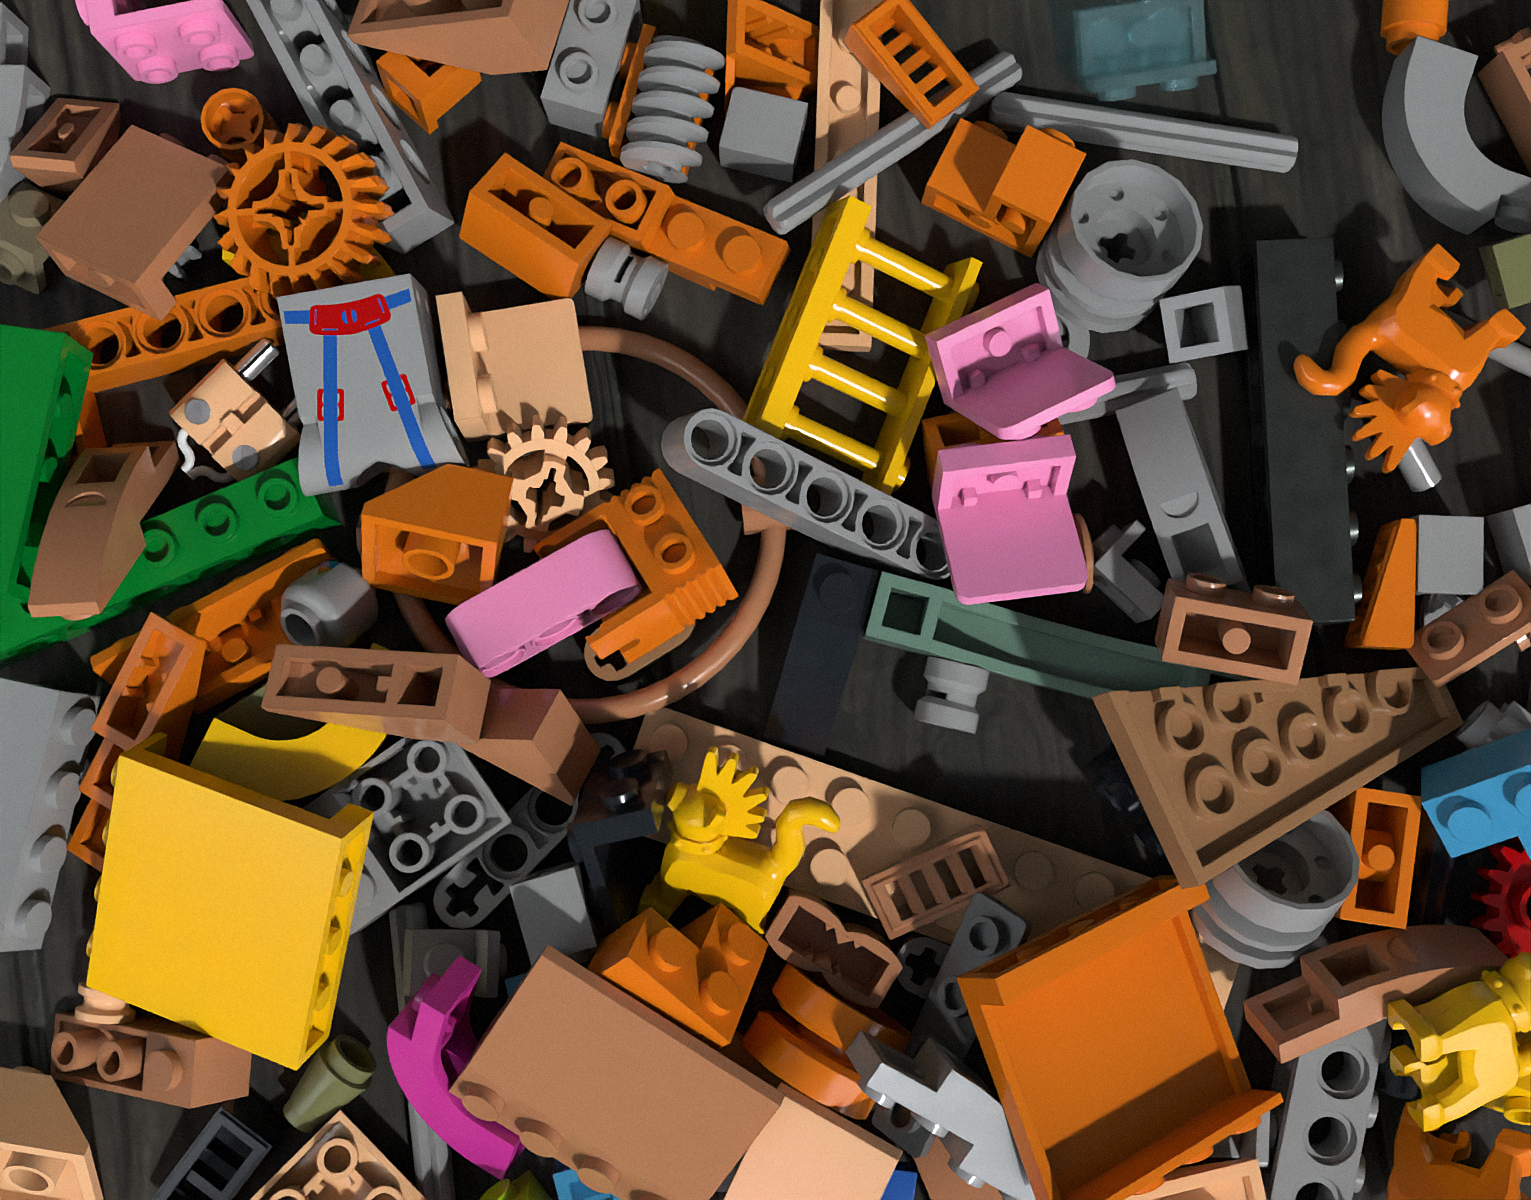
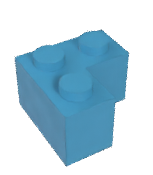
M1531 728L1421 768V803L1451 858L1518 836L1531 860Z

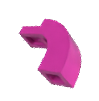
M458 955L442 976L432 973L425 980L421 988L388 1026L387 1050L394 1075L402 1091L428 1126L466 1159L502 1181L526 1147L522 1144L517 1134L496 1121H485L472 1115L463 1106L461 1099L448 1092L478 1044L470 1023V1008L482 968Z

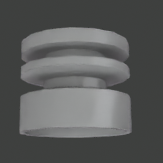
M1133 159L1109 161L1088 172L1039 246L1036 272L1040 285L1050 290L1055 311L1078 327L1100 333L1126 331L1145 320L1155 306L1160 303L1159 300L1163 299L1167 291L1173 287L1187 270L1200 250L1203 224L1197 203L1181 181L1156 165Z
M1324 809L1207 881L1205 885L1211 899L1188 910L1193 926L1208 945L1234 962L1257 969L1284 968L1299 960L1300 956L1305 955L1314 941H1316L1326 924L1330 922L1358 881L1359 857L1352 839L1336 818Z

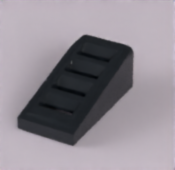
M249 1092L248 1096L225 1101L151 1200H201L181 1184L184 1179L188 1180L212 1200H233L288 1129V1121L251 1092ZM216 1137L246 1159L244 1163L214 1141ZM199 1159L206 1163L217 1173H219L226 1180H228V1184H225L222 1180H220L209 1170H207L205 1167L199 1164Z

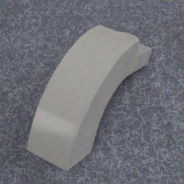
M1417 36L1395 59L1383 99V137L1395 174L1405 190L1420 207L1436 220L1456 231L1469 235L1494 218L1495 224L1504 230L1516 233L1530 232L1531 178L1504 169L1490 161L1475 146L1467 130L1464 117V103L1478 55Z

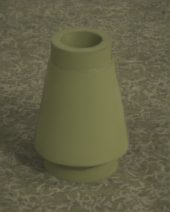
M346 1034L337 1035L333 1041H325L318 1048L291 1094L289 1101L284 1105L283 1112L286 1119L300 1131L306 1133L313 1132L319 1124H322L369 1088L372 1083L371 1075L377 1068L376 1060L370 1050L359 1040Z

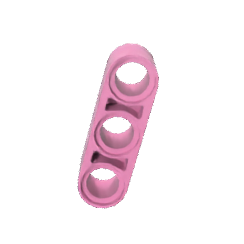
M599 530L579 538L463 602L447 615L445 623L463 658L487 678H491L511 669L626 605L638 596L642 590V585L612 531Z

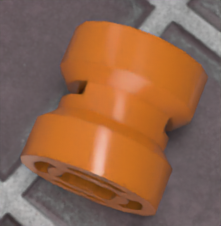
M238 88L222 89L210 96L203 106L201 114L202 130L208 140L231 163L235 162L243 166L247 162L242 143L252 142L264 148V129H276L280 132V128L273 117L264 109L259 100L246 90Z

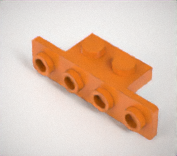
M313 539L303 545L289 549L277 559L246 575L234 578L226 586L190 605L174 610L169 616L165 617L207 641L196 701L193 708L195 714L198 715L268 678L276 644L294 645L288 639L281 626V596L292 582L318 563L331 559L339 561L320 539ZM140 631L119 639L109 648L93 655L90 658L93 671L113 686Z

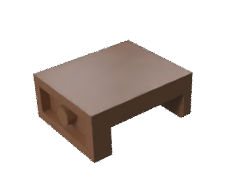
M131 125L35 237L64 275L162 321L177 301L161 279L220 207L227 209L228 201L221 198L215 189L224 186L231 188L235 177L230 174L225 165L229 163L221 157L210 154L208 157L202 156L187 149L179 140L169 134L161 133L157 136Z

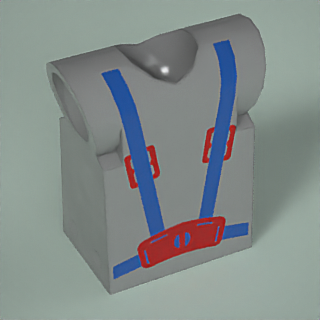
M410 273L277 297L298 414L303 424L299 445L298 470L302 493L306 497L358 488L389 468L407 470L416 477H419L448 463L467 468L470 467L464 446L446 410L447 402L428 292Z

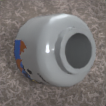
M332 559L318 563L292 582L282 594L280 614L282 629L294 645L348 648L368 632L378 619L379 603L376 597V589L372 588L368 581L362 578V570Z

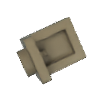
M23 181L0 203V281L8 285H17L34 294H39L47 286L43 263L50 255L35 236L65 201Z

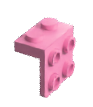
M75 0L83 22L90 26L91 34L136 82L166 83L177 78L178 73L200 68L208 71H226L238 66L239 60L254 56L252 41L223 0H191L147 9L142 0Z
M1038 283L1030 285L925 335L944 404L1003 440L1028 438L1037 433L1041 425L1067 412H1078L1090 408L1097 402L1098 397L1112 391L1116 387L1112 371L1063 347L1050 290Z
M1070 434L1051 437L1032 435L1018 441L985 445L965 443L952 449L938 450L931 496L954 594L960 603L972 605L1075 592L1083 589L1086 585L1088 570L1066 495L1076 459Z

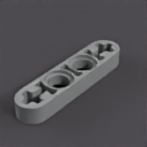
M605 732L591 734L600 749L607 745L613 748L615 754L611 759L620 753L628 751L624 743L613 734ZM533 786L507 812L513 822L461 859L440 881L435 889L433 902L435 912L441 921L450 927L465 929L474 927L488 917L511 893L509 886L528 876L567 836V826L570 822H573L578 808V795L573 803L572 814L569 819L563 824L554 825L547 823L539 815L537 808L538 799L544 791ZM504 834L517 835L526 844L528 851L527 860L521 868L512 871L500 867L494 860L493 846L500 836ZM478 858L485 872L495 880L503 883L504 887L497 892L493 883L489 882L474 898L476 905L479 907L477 913L469 908L458 913L451 906L456 898L451 887L455 883L458 887L464 888L482 873L471 866Z

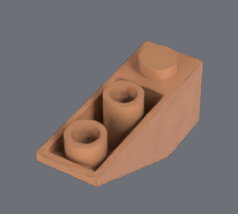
M74 1012L55 1013L50 1075L53 1079L191 1109L248 1096L252 1053L166 1018L135 1017V1021L130 1023L99 1024L74 1018Z

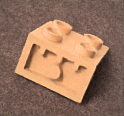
M462 291L436 296L454 421L467 443L487 440L491 437L507 436V424L511 422L517 424L523 432L530 431L533 415H540L544 429L554 428L560 416L567 418V426L588 423L593 419L576 309L572 299L565 298L472 313Z

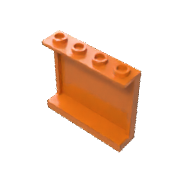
M1175 875L1157 876L956 977L1036 1200H1125L1132 1195L1152 1192L1164 1184V1175L1182 1164H1192L1208 1158L1214 1152V1144L1229 1135L1245 1133L1258 1127L1262 1122L1260 1116L1284 1102L1281 1092L1251 1088L1190 920L1188 910L1211 899L1205 883L1198 887L1181 889Z

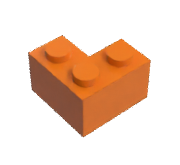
M960 118L926 184L921 204L1032 258L1050 227L1086 153L1076 149L1074 142L1067 135L1055 129L1041 128L1038 130L1027 125L1020 140L1015 145L1007 141L1008 137L1001 129L990 123L975 121L973 124Z
M719 903L680 930H677L654 909L649 907L601 940L588 970L717 1051L731 1043L769 944L722 903Z

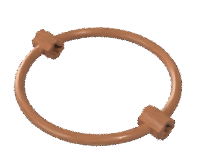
M578 326L582 351L619 353L657 364L679 375L695 386L719 410L740 420L743 419L748 406L746 402L716 371L692 354L669 342L644 333L614 327ZM447 380L444 383V390L447 402L446 410L450 414L453 408L449 381ZM754 455L751 459V465L755 477H752V479L761 487L765 482L766 470L762 461ZM389 473L385 493L414 480L415 475L412 473ZM742 504L744 535L761 534L755 570L747 592L735 615L705 651L685 667L665 679L645 688L621 695L587 699L566 698L583 724H602L627 720L654 712L680 700L701 687L721 671L741 650L765 613L779 579L784 558L786 532L793 531L794 529ZM359 515L358 526L356 527L357 550L362 563L361 515ZM392 592L402 617L415 639L427 653L459 654L463 658L460 650L437 625L423 598ZM495 676L488 678L491 680L489 689H522L506 683Z

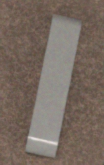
M711 408L679 417L669 423L663 432L661 441L663 457L668 465L678 473L880 572L883 571L916 581L940 580L950 576L937 519L724 411ZM695 426L701 428L709 438L710 448L705 459L696 454L692 447L691 435ZM754 455L762 461L766 470L765 482L761 487L753 481L750 475V461ZM810 484L815 486L820 494L821 503L816 514L811 511L807 504L806 495ZM866 512L871 516L874 524V532L870 540L867 539L862 529V520ZM919 540L923 542L926 550V558L923 565L919 563L916 555V547Z

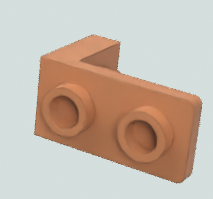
M1512 570L1483 588L1480 594L1472 595L1415 631L1414 645H1412V648L1405 650L1435 687L1444 686L1511 643L1522 652L1531 647V589Z

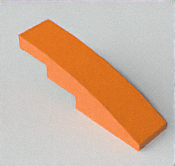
M150 612L91 727V730L104 737L78 788L80 792L90 797L91 800L67 845V850L100 872L103 871L106 845L102 839L103 830L111 815L114 787L111 784V773L115 762L121 753L157 732L168 735L164 757L178 762L196 701L207 641L154 612Z

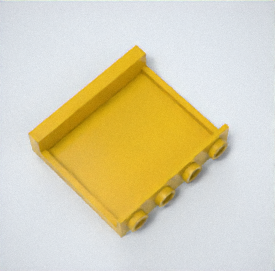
M157 732L121 753L111 773V784L114 787L111 815L104 827L102 836L106 850L102 875L96 884L94 898L98 905L94 931L88 940L86 948L87 956L90 957L86 986L297 1071L329 1038L374 812L349 803L330 819L165 758L168 735Z

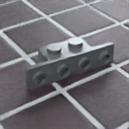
M976 893L973 896L911 1031L913 1038L904 1052L905 1055L914 1059L927 1039L931 1038L956 1054L981 1075L994 1090L996 1089L956 977L1026 943L1033 928L1030 920L988 893ZM895 1102L892 1108H886L878 1104L873 1114V1126L912 1157L921 1158L928 1155L936 1135L919 1124L911 1115L910 1109Z

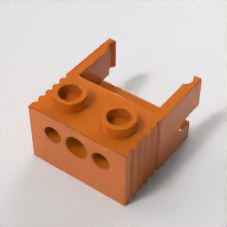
M660 468L653 471L651 477L645 476L642 478L641 483L632 484L630 490L624 489L621 491L620 496L611 497L610 503L603 502L532 546L540 559H543L592 532L610 530L614 534L641 583L642 590L632 601L601 618L603 623L600 624V629L595 635L585 637L590 647L601 660L619 649L623 657L630 664L684 631L686 625L692 626L695 624L696 619H703L706 612L712 613L715 611L716 606L722 607L726 604V600H733L739 596L721 563Z

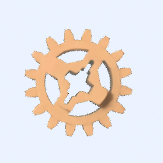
M533 415L530 431L523 432L514 422L507 424L508 442L505 444L501 440L491 437L487 442V454L492 460L478 459L477 467L486 468L496 474L514 478L512 500L518 501L524 510V514L511 505L504 543L512 540L518 534L523 537L524 552L527 553L532 552L534 549L532 546L537 541H542L603 502L610 503L612 494L607 489L615 486L613 469L603 467L608 462L607 450L604 445L589 450L588 448L591 443L590 430L584 427L572 436L567 433V418L562 416L556 421L553 429H544L540 415ZM535 451L526 457H520L528 452ZM567 456L573 458L582 467L588 480L583 479L581 472L571 470L566 461ZM553 468V481L555 483L549 484L547 491H543L541 500L537 502L536 488H540L543 480L548 478L550 469Z

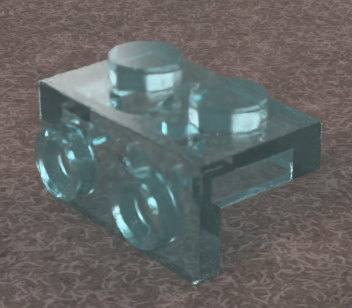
M1134 0L1073 10L1078 85L1089 92H1098L1099 101H1117L1137 96L1136 86L1159 83L1160 91L1191 89L1198 86V76L1217 73L1216 59L1206 57L1203 0Z

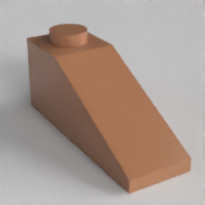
M276 644L261 708L268 712L417 740L478 744L491 680L459 654Z

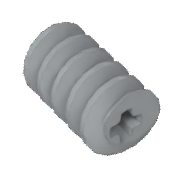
M660 35L652 39L653 43L645 48L643 62H645L646 69L639 73L637 82L641 93L634 97L631 108L636 118L627 124L625 135L630 143L622 147L620 161L629 170L651 179L680 184L688 180V177L681 172L682 167L701 166L703 156L698 152L688 148L687 143L706 142L709 133L705 128L693 123V118H710L714 112V107L698 96L699 94L718 93L720 82L716 78L704 73V71L723 69L726 58L720 52L694 39Z

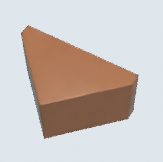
M57 98L10 153L12 167L49 194L70 196L118 141L121 121L119 103Z
M489 689L478 744L455 743L459 747L570 806L574 803L601 751L560 689Z

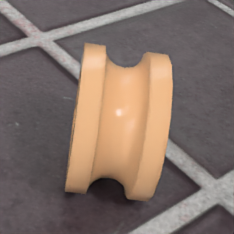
M87 981L79 983L78 993L83 995L84 1002L82 1005L75 1007L74 1018L99 1024H123L135 1021L136 1010L132 1009L129 1003L87 987Z

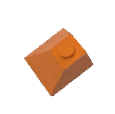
M448 463L365 502L361 513L362 578L368 581L372 588L458 606L496 585L510 516L514 478L496 474L482 467L467 468Z

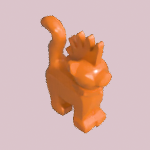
M1438 243L1423 253L1397 280L1387 300L1377 306L1363 322L1351 327L1336 344L1330 369L1323 370L1310 356L1304 353L1297 356L1293 365L1298 384L1312 395L1337 396L1354 383L1360 364L1369 351L1377 354L1405 376L1404 380L1384 370L1377 371L1371 375V380L1375 385L1368 384L1359 390V394L1371 401V403L1356 406L1349 411V416L1352 418L1370 419L1368 423L1351 435L1353 441L1376 436L1365 453V459L1371 460L1387 449L1382 465L1383 473H1388L1396 468L1415 439H1422L1431 446L1440 444L1447 439L1453 429L1450 420L1451 411L1454 408L1460 407L1459 399L1463 391L1472 385L1482 370L1490 351L1498 347L1504 349L1517 340L1526 330V327L1506 308L1481 322H1477L1469 327L1466 326L1463 329L1444 313V310L1455 305L1464 294L1458 287L1448 288L1437 282L1438 278L1448 281L1454 276L1460 266V263Z
M1409 1102L1405 1103L1394 1140V1166L1388 1181L1386 1200H1521L1522 1177L1531 1176L1530 1134L1503 1128L1498 1134L1487 1160L1479 1170L1456 1163L1458 1160L1469 1158L1471 1152V1133L1460 1130L1457 1134L1442 1133L1437 1138L1431 1135L1430 1132L1437 1131L1439 1127L1423 1132L1408 1113L1407 1103Z

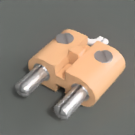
M262 338L235 366L223 358L168 412L181 427L178 432L177 443L185 455V462L180 468L193 480L203 475L218 483H227L233 479L239 482L276 466L300 443L302 432L297 426L301 423L298 414L296 398L280 411L251 383L279 354L278 349L275 345H272L271 341ZM188 434L199 445H203L212 454L211 457L227 473L220 474L206 466L193 468L195 456L187 443Z

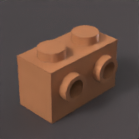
M1188 573L1186 581L1168 578L1154 639L1161 661L1298 686L1313 620L1300 601L1294 600L1295 594L1293 592L1270 585H1254L1253 593L1226 588L1228 583L1226 580L1202 573Z

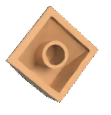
M18 1066L13 1069L0 1067V1200H104L90 1145L52 1076L45 1075L41 1071L27 1066Z

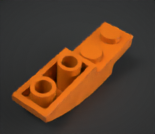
M563 142L559 143L543 175L544 179L612 223L608 237L614 236L628 243L632 253L642 258L652 255L669 263L668 271L712 291L717 286L764 306L791 251L786 240L675 196L669 185Z

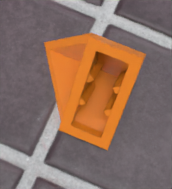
M728 0L724 123L731 94L735 87H743L794 100H800L812 91L817 90L819 26L762 0Z

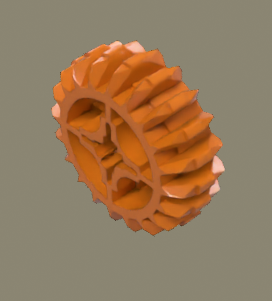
M289 123L285 134L276 129H264V148L252 142L242 143L247 157V162L243 166L235 162L225 164L235 179L231 188L224 186L215 189L221 198L228 201V207L212 217L219 225L230 228V230L217 243L222 246L223 250L235 254L229 266L237 273L249 276L248 284L255 290L263 293L271 291L273 298L277 300V297L342 286L343 281L346 284L364 282L359 267L362 264L373 268L381 265L379 258L371 250L375 241L381 244L392 241L388 232L378 228L380 220L394 215L390 205L377 201L389 187L384 179L377 175H372L377 164L371 156L364 152L358 153L359 147H357V143L345 135L335 136L334 131L325 126L314 125L310 131L299 123ZM319 166H327L331 170L341 189L343 201L338 202L327 197L325 182L319 180ZM310 205L319 210L308 211L307 206ZM303 211L308 212L305 219L300 218ZM299 219L302 224L298 225L289 220ZM267 228L279 231L282 249L288 251L289 266L284 264L274 252L268 237ZM337 233L335 239L329 246L332 237Z

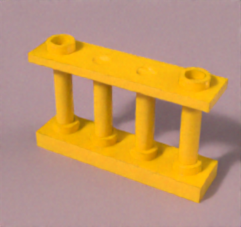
M849 195L830 204L826 209L742 421L781 441L791 438L864 471L862 482L891 496L892 492L897 491L901 487L909 472L910 458L907 457V453L937 380L925 335L969 313L979 293V284L975 281L983 262L970 257L946 265L942 273L870 237V229L865 227V224L873 206ZM859 260L934 297L921 330L914 329L847 296V289L841 285L849 264H855ZM834 319L839 320L911 355L898 389L823 355V348L818 345L826 322L831 323ZM813 378L888 413L875 447L872 448L799 414V407L794 405L802 382H808Z

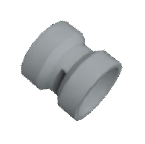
M610 236L603 243L592 263L584 291L586 294L602 302L612 299L621 303L625 313L642 321L650 313L663 288L669 270V263L652 255L642 258L632 253L628 243Z
M928 657L923 675L928 682L926 694L917 700L913 719L975 734L980 716L975 705L978 695L986 690L990 671L955 661Z

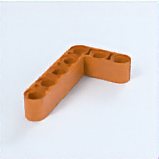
M249 277L173 296L177 303L162 321L132 307L42 329L66 333L93 353L67 475L84 449L107 448L95 393L221 361L223 358L229 359L244 355L262 338L271 341L272 345L275 346L285 344L278 301L273 298L271 291L263 293L255 290L248 284ZM242 307L244 317L241 324L235 330L223 333L222 320L226 313L234 308ZM180 323L181 335L179 340L173 346L163 349L161 346L163 332L168 326ZM118 339L119 350L116 357L112 361L102 364L101 351L107 342Z

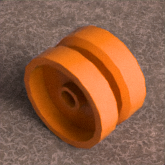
M787 962L772 987V993L777 1003L791 1016L773 1010L758 1011L742 1038V1046L765 1068L815 1101L854 1119H866L875 1101L859 1088L857 1082L861 1077L845 1053L859 1031L862 1030L904 1054L913 1038L911 1032L879 1007H865L845 999L828 984L821 972L804 970Z

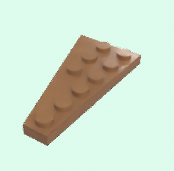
M1419 667L1378 670L1361 674L1346 675V673H1337L1319 677L1299 678L1298 686L1262 679L1223 682L1209 686L1181 688L1180 686L1161 687L1149 691H1111L1092 697L1181 889L1201 886L1464 724L1446 685L1435 687Z

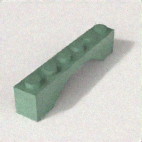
M883 571L877 577L861 637L865 640L917 654L988 670L992 674L1093 700V696L1111 691L1128 690L1129 692L1149 691L1161 687L1180 686L1181 688L1209 686L1223 682L1262 680L1161 661L1156 647L1065 626L990 603L965 605L956 599L952 590Z

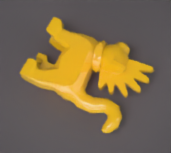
M713 745L706 754L700 780L690 785L679 781L671 787L667 794L666 806L673 815L672 821L667 823V828L670 829V837L665 847L661 871H658L651 884L646 885L636 913L640 914L651 907L668 921L683 900L692 894L710 903L707 911L722 903L762 937L768 925L770 908L777 898L786 877L798 866L806 848L803 826L812 825L826 832L836 833L840 828V817L829 802L811 796L789 801L776 819V841L773 848L744 839L757 838L761 828L758 823L764 822L767 810L756 805L767 799L770 790L767 786L747 790L758 775V767L752 766L744 772L738 770L739 755L737 753L730 754L723 766L719 767L718 748Z
M1521 952L1515 958L1507 959L1499 972L1485 970L1482 972V977L1479 978V981L1469 982L1446 991L1427 1003L1413 1006L1404 999L1388 1003V1024L1393 1030L1406 1029L1415 1050H1412L1410 1047L1402 1045L1390 1051V1069L1395 1076H1411L1420 1087L1422 1098L1407 1103V1110L1423 1132L1434 1130L1444 1123L1460 1118L1480 1106L1505 1095L1516 1086L1517 1079L1531 1074V1040L1517 1046L1515 1032L1529 1031L1531 1033V952Z

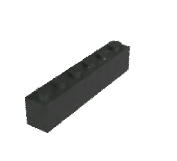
M1333 238L1256 240L1239 257L1240 284L1251 349L1244 350L1257 585H1270L1293 592L1295 594L1294 600L1300 601L1312 618V625H1331L1356 621L1355 610L1359 609L1362 601V583L1359 574L1352 569L1351 546H1354L1357 542L1358 518L1355 510L1349 508L1347 484L1353 479L1355 460L1351 446L1345 445L1344 420L1348 418L1351 408L1350 389L1348 386L1337 396L1312 395L1298 384L1293 367L1297 356L1303 353L1310 356L1323 370H1328L1332 366L1335 346L1347 333L1344 321L1338 320L1336 296L1340 294L1343 286V265L1340 258H1334Z

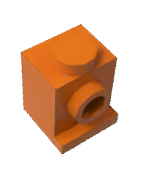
M389 51L376 61L388 98L429 135L439 127L437 120L482 81L480 72Z

